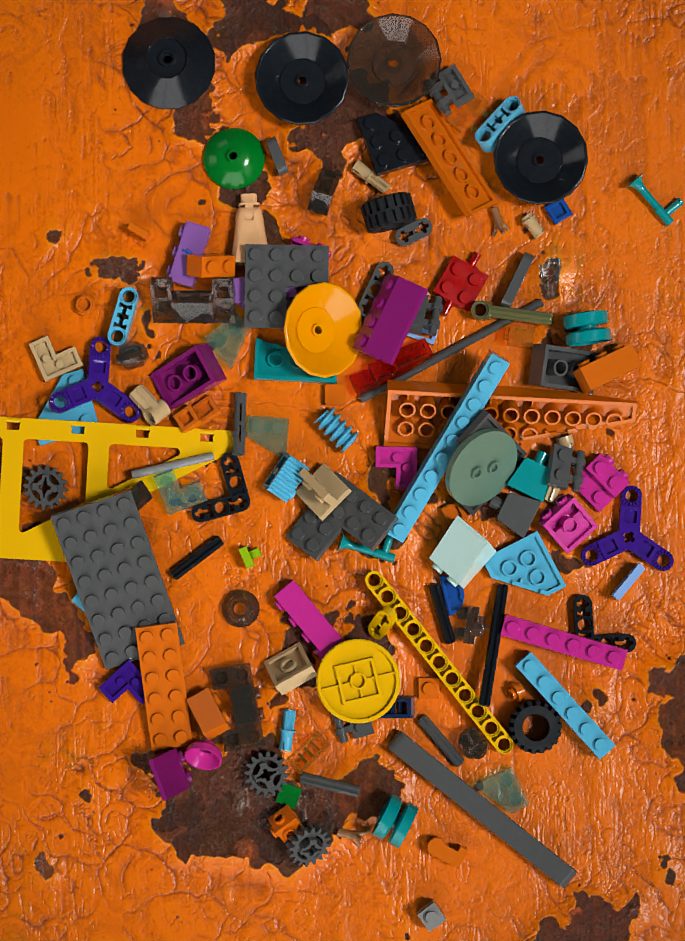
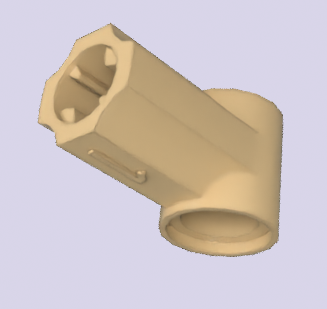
M143 384L137 386L129 395V398L143 411L145 420L152 426L158 424L171 413L167 403L161 399L157 400Z

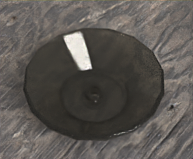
M391 13L374 17L359 28L349 45L347 65L351 81L364 97L377 105L400 107L413 104L430 92L439 77L442 57L437 39L425 24L411 16ZM393 60L398 63L395 67L390 65V62Z

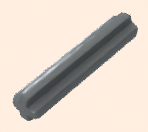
M423 715L418 720V723L456 767H459L464 762V758L429 717Z
M302 772L299 782L301 784L353 797H358L360 793V786L305 772Z

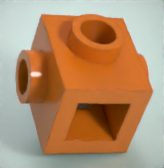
M288 804L267 818L271 824L269 830L275 838L280 837L284 843L289 840V836L295 835L293 830L299 831L301 830L300 826L303 825L297 814Z

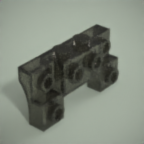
M151 277L150 291L153 323H235L237 312L234 277H213L212 290L174 291L172 277Z
M250 662L210 669L212 689L229 688L236 728L229 729L221 734L224 752L264 746L265 739L261 720L265 719L263 707L258 705V699H261L259 686L255 687Z

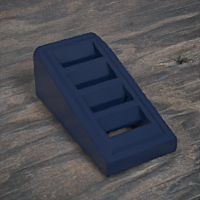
M397 696L395 702L399 703V713H396L394 703L390 708V713L386 712L380 718L415 717L414 696ZM404 702H407V713H404Z

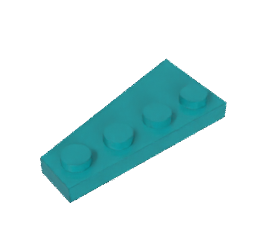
M256 338L254 380L337 383V375L327 378L309 375L295 364L287 348Z

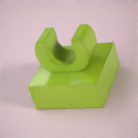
M247 546L239 549L247 569L255 566L253 559L262 556L259 548L250 552Z

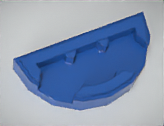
M439 576L448 615L451 616L462 607L464 590L459 584L456 587L447 580L448 576Z

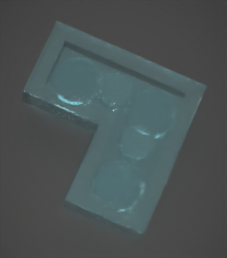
M173 469L153 476L169 515L207 501L200 480L180 487Z

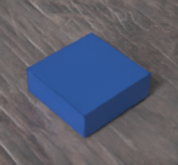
M564 199L544 207L554 226L573 214Z

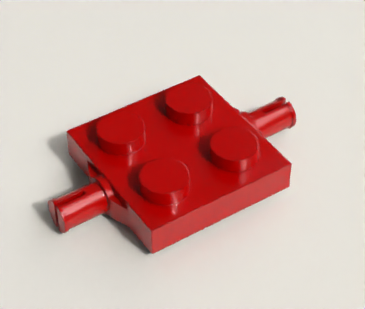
M474 251L469 262L463 261L454 255L452 256L432 291L441 296L445 301L441 314L444 313L445 316H448L452 306L460 307L466 312L470 311L489 277L476 267L482 255H477V252Z

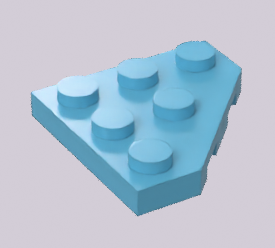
M80 369L63 374L52 395L67 387L85 381L84 370ZM57 397L54 399L56 407L62 408L65 406V401L62 398ZM93 401L60 414L53 412L47 402L38 418L98 422ZM71 426L72 433L84 434L85 427ZM38 440L40 446L57 442L52 440Z
M538 531L497 551L485 564L491 578L549 596L566 587Z

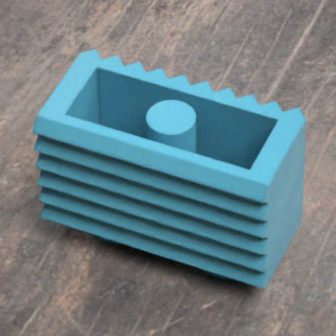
M285 452L262 487L284 502H288V499L291 500L295 496L296 488L303 480L298 473L303 468L309 470V467Z

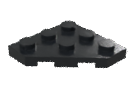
M378 113L357 118L356 122L376 176L429 161L409 128Z

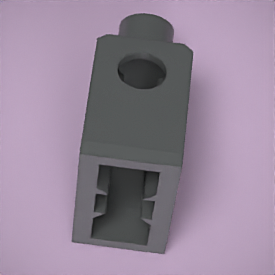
M507 493L505 499L497 496L492 497L488 506L499 511L495 518L497 521L519 537L524 538L541 502L517 494Z

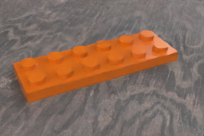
M432 98L400 114L466 219L492 207L498 202Z
M177 621L135 627L151 750L189 746L193 743Z

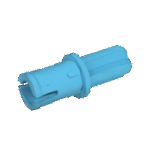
M293 709L284 710L282 728H279V731H281L279 750L292 751L293 733H296V730H294L296 711Z

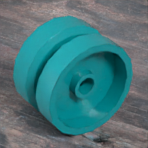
M607 310L584 311L562 318L564 329L577 330L565 336L566 347L592 345L612 340L609 328H597V326H602L609 322Z
M392 793L377 817L372 835L382 840L391 830L388 842L390 845L399 848L415 819L419 807L408 802L399 812L402 798Z

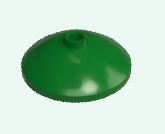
M228 128L219 131L208 141L204 150L203 162L208 176L214 183L226 189L238 190L250 186L259 178L264 168L265 154L260 141L252 133L241 128ZM236 153L237 158L234 160L230 159V154Z

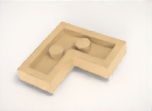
M49 336L29 343L45 382L84 366L75 346L56 354Z

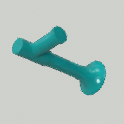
M643 173L640 174L626 187L630 186L638 190L665 225L669 226L674 221L670 215L680 206L684 205L683 201L678 197L670 206L664 209L645 187L642 181Z
M344 531L337 546V552L341 549H351L391 563L394 562L396 555L390 553L393 537L388 534L386 535L382 550L376 548L374 552L365 545L346 538Z

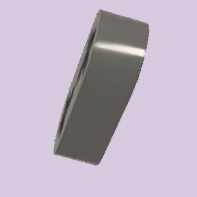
M276 137L266 139L265 141L278 175L281 176L289 173Z
M421 218L400 228L395 235L396 243L401 247H407L428 237L432 232V224L428 219ZM420 223L428 225L426 233H423V231L415 233ZM401 232H404L405 235L412 232L413 235L408 237V242L399 240Z

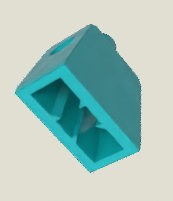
M538 450L534 460L525 457L506 486L543 502L548 485H545L548 467L544 465L549 455Z

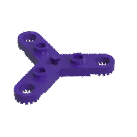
M104 337L94 338L89 345L86 380L54 393L48 402L50 409L58 414L96 400L126 423L135 422L141 415L140 408L128 396L108 382L111 344ZM98 342L103 343L105 352L96 351L95 344ZM96 382L98 386L102 387L98 392H95V388H92ZM57 397L62 398L65 401V406L62 408L56 407L54 399ZM126 407L134 409V417H127L125 413Z
M627 486L622 490L618 531L584 547L581 551V560L584 564L594 566L629 550L659 571H667L673 566L674 559L672 554L640 532L642 493L638 487ZM634 490L637 493V499L634 502H629L626 499L627 491ZM632 532L633 542L628 541L626 543L624 541V533L629 534ZM590 549L595 550L597 553L596 560L592 562L586 559V552ZM660 555H666L669 559L665 567L657 563Z

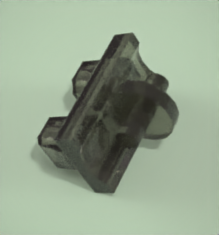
M469 606V608L463 607L458 609L457 617L458 619L466 620V627H456L454 638L463 640V643L475 644L476 636L482 637L483 629H490V626L484 625L485 617L479 616L481 607Z

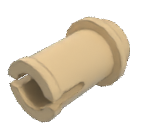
M530 212L521 219L522 225H525L534 239H537L546 231L536 220V215Z

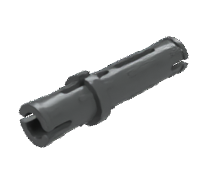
M242 392L234 393L233 431L231 432V437H233L232 455L234 456L245 455V438L248 435L246 432L247 393Z

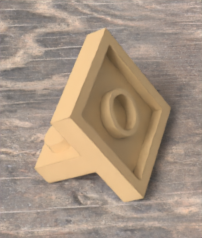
M325 463L313 475L305 468L298 473L303 478L301 481L303 485L296 491V494L322 521L352 492Z
M300 642L264 661L266 669L281 695L317 676V672Z

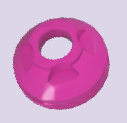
M207 739L198 740L190 744L184 753L186 762L198 769L214 770L222 763L221 751L212 741Z

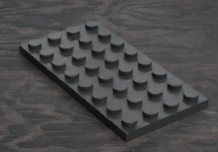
M128 489L50 516L106 670L125 664L129 659L131 661L139 659L135 627L177 621L132 490ZM177 621L180 645H183L185 641Z

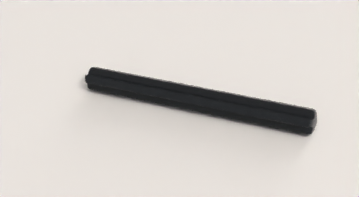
M498 584L496 589L479 697V705L489 707L491 702L501 638L500 634L508 593V585Z

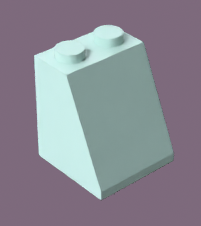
M457 516L429 558L433 562L432 567L440 574L444 571L448 575L447 580L456 587L459 584L464 589L497 551L484 537Z

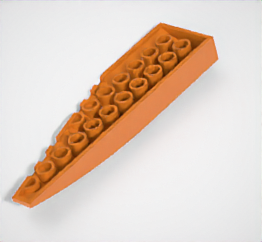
M387 380L384 447L431 449L469 384ZM497 386L483 410L490 413L515 441L522 439L527 441L558 435L557 433H573L580 429L588 428L591 430L597 429L598 426H614L635 422L638 403L632 400L574 392Z

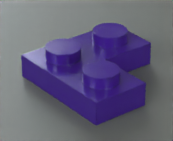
M130 659L99 687L112 703L127 689L141 704L145 702L141 671Z

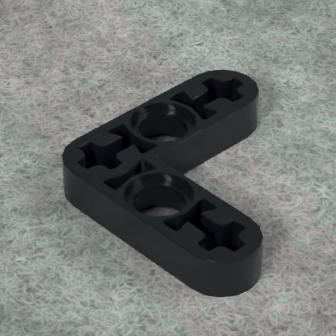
M226 453L221 458V467L229 496L194 506L192 517L197 522H207L243 512L250 507V497L239 458L232 455V453ZM230 456L231 459L236 460V463H233L234 470L239 469V473H232L227 476L226 472L231 471L230 467L225 465L224 462ZM234 476L241 478L242 483L238 488H233L230 485V479ZM239 496L247 499V503H244L243 508L240 505L233 506L235 510L231 511L228 499L232 498V503L238 501ZM218 502L226 503L227 510L225 513L220 514L216 512L215 506ZM212 504V511L215 516L211 517V513L205 514L204 519L196 516L198 508L202 507L203 510L209 509L208 505Z
M578 595L574 598L572 604L574 634L590 633V637H586L597 641L608 638L611 641V645L614 646L616 645L614 637H618V642L624 641L625 637H627L628 640L632 641V644L628 645V652L635 649L636 639L630 634L594 635L591 599L586 595ZM580 598L588 602V606H584V613L589 612V616L582 615L577 617V612L581 613V607L577 606ZM581 619L589 621V628L585 631L578 628V622ZM617 645L618 647L625 648L623 645Z

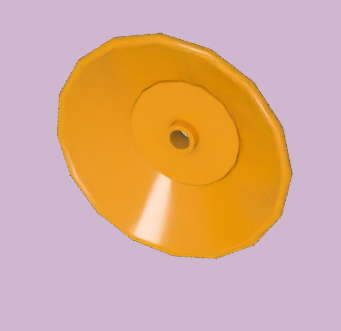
M321 282L308 285L295 295L286 311L284 323L286 347L295 364L309 375L327 378L341 374L356 359L359 351L352 347L356 336L360 333L363 326L361 311L354 298L339 285Z

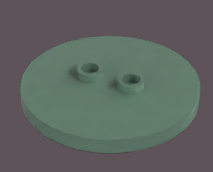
M486 428L466 438L457 447L447 466L445 483L450 496L466 506L480 505L495 497L506 486L516 466L517 447L512 437L503 430Z

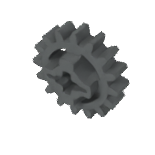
M46 465L45 470L38 466V472L31 470L32 477L26 476L25 478L29 482L28 484H23V487L28 488L24 495H30L28 502L35 501V508H38L41 504L42 510H46L47 505H49L50 509H54L55 503L59 506L62 505L60 499H66L67 497L63 493L64 491H69L68 488L64 487L68 480H62L64 473L57 474L58 468L56 467L50 471L49 465ZM42 475V479L39 482L34 483L35 479L38 476ZM52 475L58 480L59 485L54 484ZM47 482L51 489L45 493V490H42L41 487ZM33 490L37 491L40 494L41 500L36 498V496L33 493ZM57 492L58 495L53 500L49 501L50 496Z
M267 751L266 756H263L262 752H259V758L252 756L253 763L246 764L250 770L244 771V774L249 775L245 782L252 783L249 789L256 788V795L262 791L264 792V797H267L268 792L275 796L276 789L280 792L283 791L281 784L287 785L288 782L284 778L290 776L289 773L285 772L289 766L282 765L285 759L281 758L278 760V753L270 756V751ZM267 760L275 762L278 766L273 767L269 765ZM259 763V772L253 774L254 767ZM264 769H267L268 772H273L270 775V779H267L266 776H261L264 773ZM281 774L279 782L275 785V776ZM261 781L265 783L267 788L258 785L256 782Z
M308 823L306 828L301 825V830H293L295 835L289 836L288 838L291 842L286 843L288 848L286 853L293 863L296 862L298 866L304 864L305 867H308L309 862L315 865L317 859L323 860L322 854H328L326 848L331 847L329 843L331 838L324 827H320L317 823L313 827L311 823Z

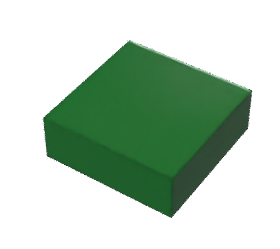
M289 783L287 785L282 784L283 791H279L275 802L283 805L288 804L291 808L295 809L302 788Z

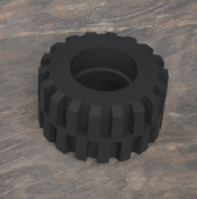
M407 192L384 195L372 199L361 206L365 226L369 233L394 230L406 226L417 219L411 194Z
M540 700L524 701L521 705L514 708L515 710L513 713L511 712L510 720L508 721V731L511 739L519 748L525 752L536 754L544 753V751L552 749L554 744H557L558 738L561 737L562 723L560 722V716L553 707ZM532 714L542 716L547 723L545 734L538 739H531L523 732V722Z

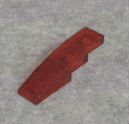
M424 338L401 347L393 365L381 361L368 364V369L350 375L349 380L357 396H360L387 384V380H395L434 357V354Z

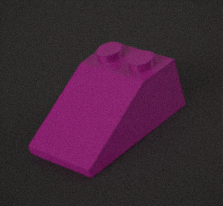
M208 343L195 345L150 375L163 401L169 406L170 411L227 380Z
M178 747L156 754L149 760L163 801L191 787L190 782H193L190 770L186 771L183 764L186 762L182 750L179 751Z

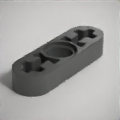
M527 252L524 253L499 306L511 307L534 259L533 255Z
M381 262L376 266L358 305L362 318L369 314V312L364 314V309L361 308L362 305L366 306L369 301L365 297L368 296L372 300L377 297L370 293V287L372 285L382 287V282L374 280L375 277L379 279L381 276V272L378 270L386 266L390 274L393 275L394 273L393 266L388 262Z

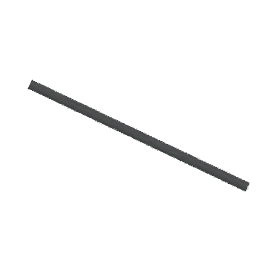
M538 299L521 309L535 311L544 306L541 299ZM501 319L389 380L405 381L514 321ZM387 381L360 395L361 402L364 403L387 390Z

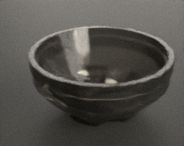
M236 590L229 593L222 604L223 617L229 624L235 627L251 625L257 619L260 611L257 598L246 590ZM239 602L246 605V612L243 615H238L234 612V606Z

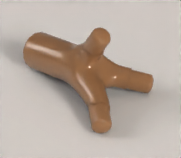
M493 207L490 209L494 220V230L491 235L495 237L498 229L502 235H505L504 229L508 231L510 227L503 222L499 208Z
M339 828L337 836L350 839L360 847L361 843L359 840H364L361 836L371 833V830L349 831Z

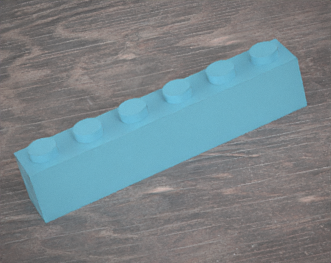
M528 651L514 664L597 758L601 759L616 746L531 651Z

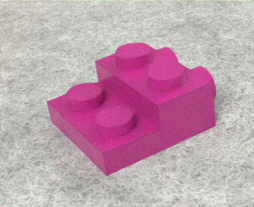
M601 453L583 469L582 477H584L579 492L598 512L630 484L627 480L629 476L621 468L617 470L613 466L615 463L609 455L605 454L603 456Z
M568 493L567 495L559 496L555 501L556 505L551 509H545L540 514L541 518L538 520L547 533L554 538L567 554L598 527L578 501Z

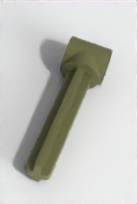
M481 300L476 301L471 307L472 315L482 320H490L491 317L551 325L553 318L552 313L492 305V302ZM478 304L486 306L487 311L485 315L478 316L475 313V307Z

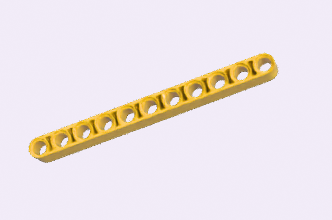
M378 571L369 572L365 577V583L383 607L389 606L394 610L397 607H403L406 610V615L402 619L397 618V625L494 748L502 754L511 752L514 746L513 740L487 707L482 706L483 713L481 716L476 717L472 714L473 707L479 705L477 694L383 575ZM377 574L380 577V583L377 586L369 584L368 578L370 575ZM386 590L391 591L393 594V599L390 602H384L381 599V594ZM411 623H415L419 627V631L415 635H410L407 632V627ZM423 640L431 641V649L422 651L420 643ZM442 656L445 661L444 665L439 668L433 665L434 658ZM451 672L457 675V681L453 684H449L446 681L447 674ZM462 689L470 691V697L467 700L459 698V692ZM488 722L496 724V730L492 733L485 731V725ZM502 738H506L509 741V746L506 749L498 747V742Z

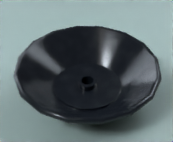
M159 17L142 24L129 38L122 55L123 75L129 89L143 103L158 109H180L196 102L209 88L215 73V52L208 36L194 23L178 17ZM170 57L171 62L165 63L164 59Z
M308 31L287 33L272 41L260 55L255 70L256 92L264 107L279 120L295 125L315 124L331 116L344 101L349 86L348 64L340 49L326 37ZM299 79H306V83L300 84L298 82Z
M548 111L526 112L510 121L499 134L493 152L495 172L503 187L517 199L535 205L556 203L571 195L582 182L588 164L586 142L578 128L564 116ZM541 157L543 159V163H537L536 158Z

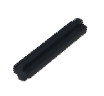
M219 536L214 537L170 571L171 575L175 580H178L223 546L224 542Z
M430 585L429 591L445 644L454 643L456 639L440 585Z

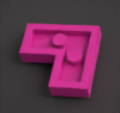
M376 446L375 467L396 468V488L407 489L417 472V447Z

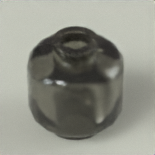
M132 341L120 346L116 355L118 364L129 371L144 366L149 358L146 346L138 341Z
M467 728L459 735L458 745L467 758L481 759L485 756L489 743L481 730Z

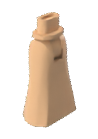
M255 193L240 195L241 203H238L239 208L236 213L231 254L235 255V266L245 265L246 244H268L263 214L260 209V203L257 202V194Z

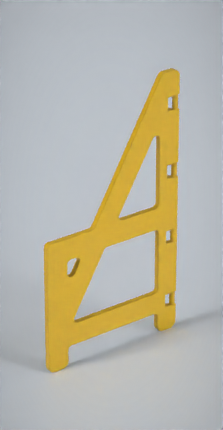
M0 416V438L3 440L0 480V558L67 562L51 519L25 532H21L19 529L23 452L26 439L85 442L88 444L85 502L79 504L82 505L128 489L132 490L136 500L223 457L224 454L233 452L232 431L195 428L183 433L180 427ZM7 422L20 423L19 430L7 429ZM71 426L85 427L84 434L72 433ZM136 430L149 431V437H136ZM200 434L214 435L213 442L200 441ZM112 444L178 448L180 454L164 463L209 452L213 453L214 460L140 478H132L114 488H109L107 485L109 448Z

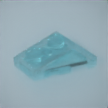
M235 312L211 332L205 340L227 366L232 369L250 328H244V320Z
M248 415V438L280 457L285 452L287 453L289 419Z
M511 766L475 784L479 790L511 814L530 805Z

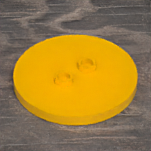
M351 639L334 646L322 659L316 678L317 691L323 705L335 717L350 723H367L383 716L395 703L400 690V673L394 658L384 647L366 639Z

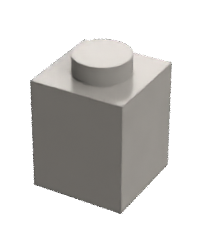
M434 899L416 911L417 916L429 932L446 920V916Z

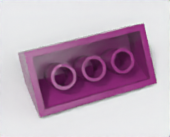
M387 274L377 297L373 300L369 314L364 319L360 333L355 338L352 348L372 359L393 365L428 289L402 277Z

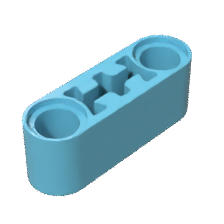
M510 96L506 98L476 131L475 139L482 151L487 153L493 152L498 136L507 124L526 113L518 97Z
M125 287L120 291L108 331V340L116 347H122L127 343L139 304L140 296L132 287ZM132 292L135 294L132 302H125L124 296L126 293ZM122 304L126 307L132 308L131 310L128 308L126 310V315L129 318L123 320L122 325L126 327L125 330L121 327H115L116 324L120 326L122 320L119 318V315H123L125 312V308L121 307ZM115 332L123 333V339L120 342L113 341V334Z

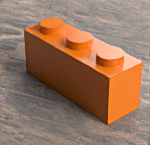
M621 343L613 347V352L607 354L605 351L595 356L596 360L591 363L588 359L578 364L579 369L575 370L573 374L583 394L642 366L632 343L626 346Z

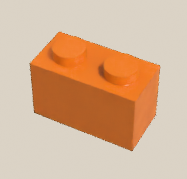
M223 253L187 254L186 275L200 278L235 276V255Z
M206 688L187 699L203 735L208 740L231 729L228 724L230 717L225 709L221 710L219 704L222 702L216 692L212 693L209 688Z

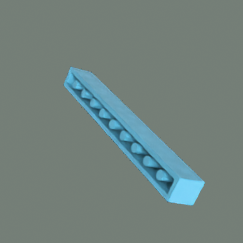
M491 350L488 351L395 507L393 514L399 519L388 532V535L402 543L406 539L445 474L448 463L459 446L457 439L482 412L509 367L510 363L507 359Z

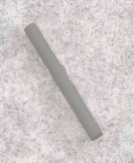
M209 452L131 471L132 477L135 479L212 461L214 457L213 453Z

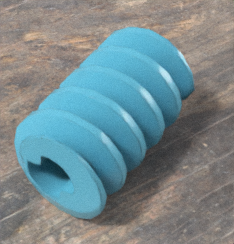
M335 407L323 413L313 424L321 422L318 429L326 428L324 435L332 434L329 441L338 440L335 447L343 446L341 453H343L357 440L358 432L351 434L350 432L353 427L348 426L345 428L347 420L339 421L341 414L333 415Z

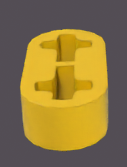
M385 606L375 615L368 626V632L374 639L379 640L390 631L397 621L396 611L389 606Z

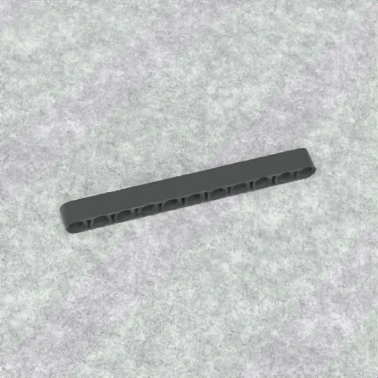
M399 730L386 747L561 887L565 889L576 875L577 871L402 731Z

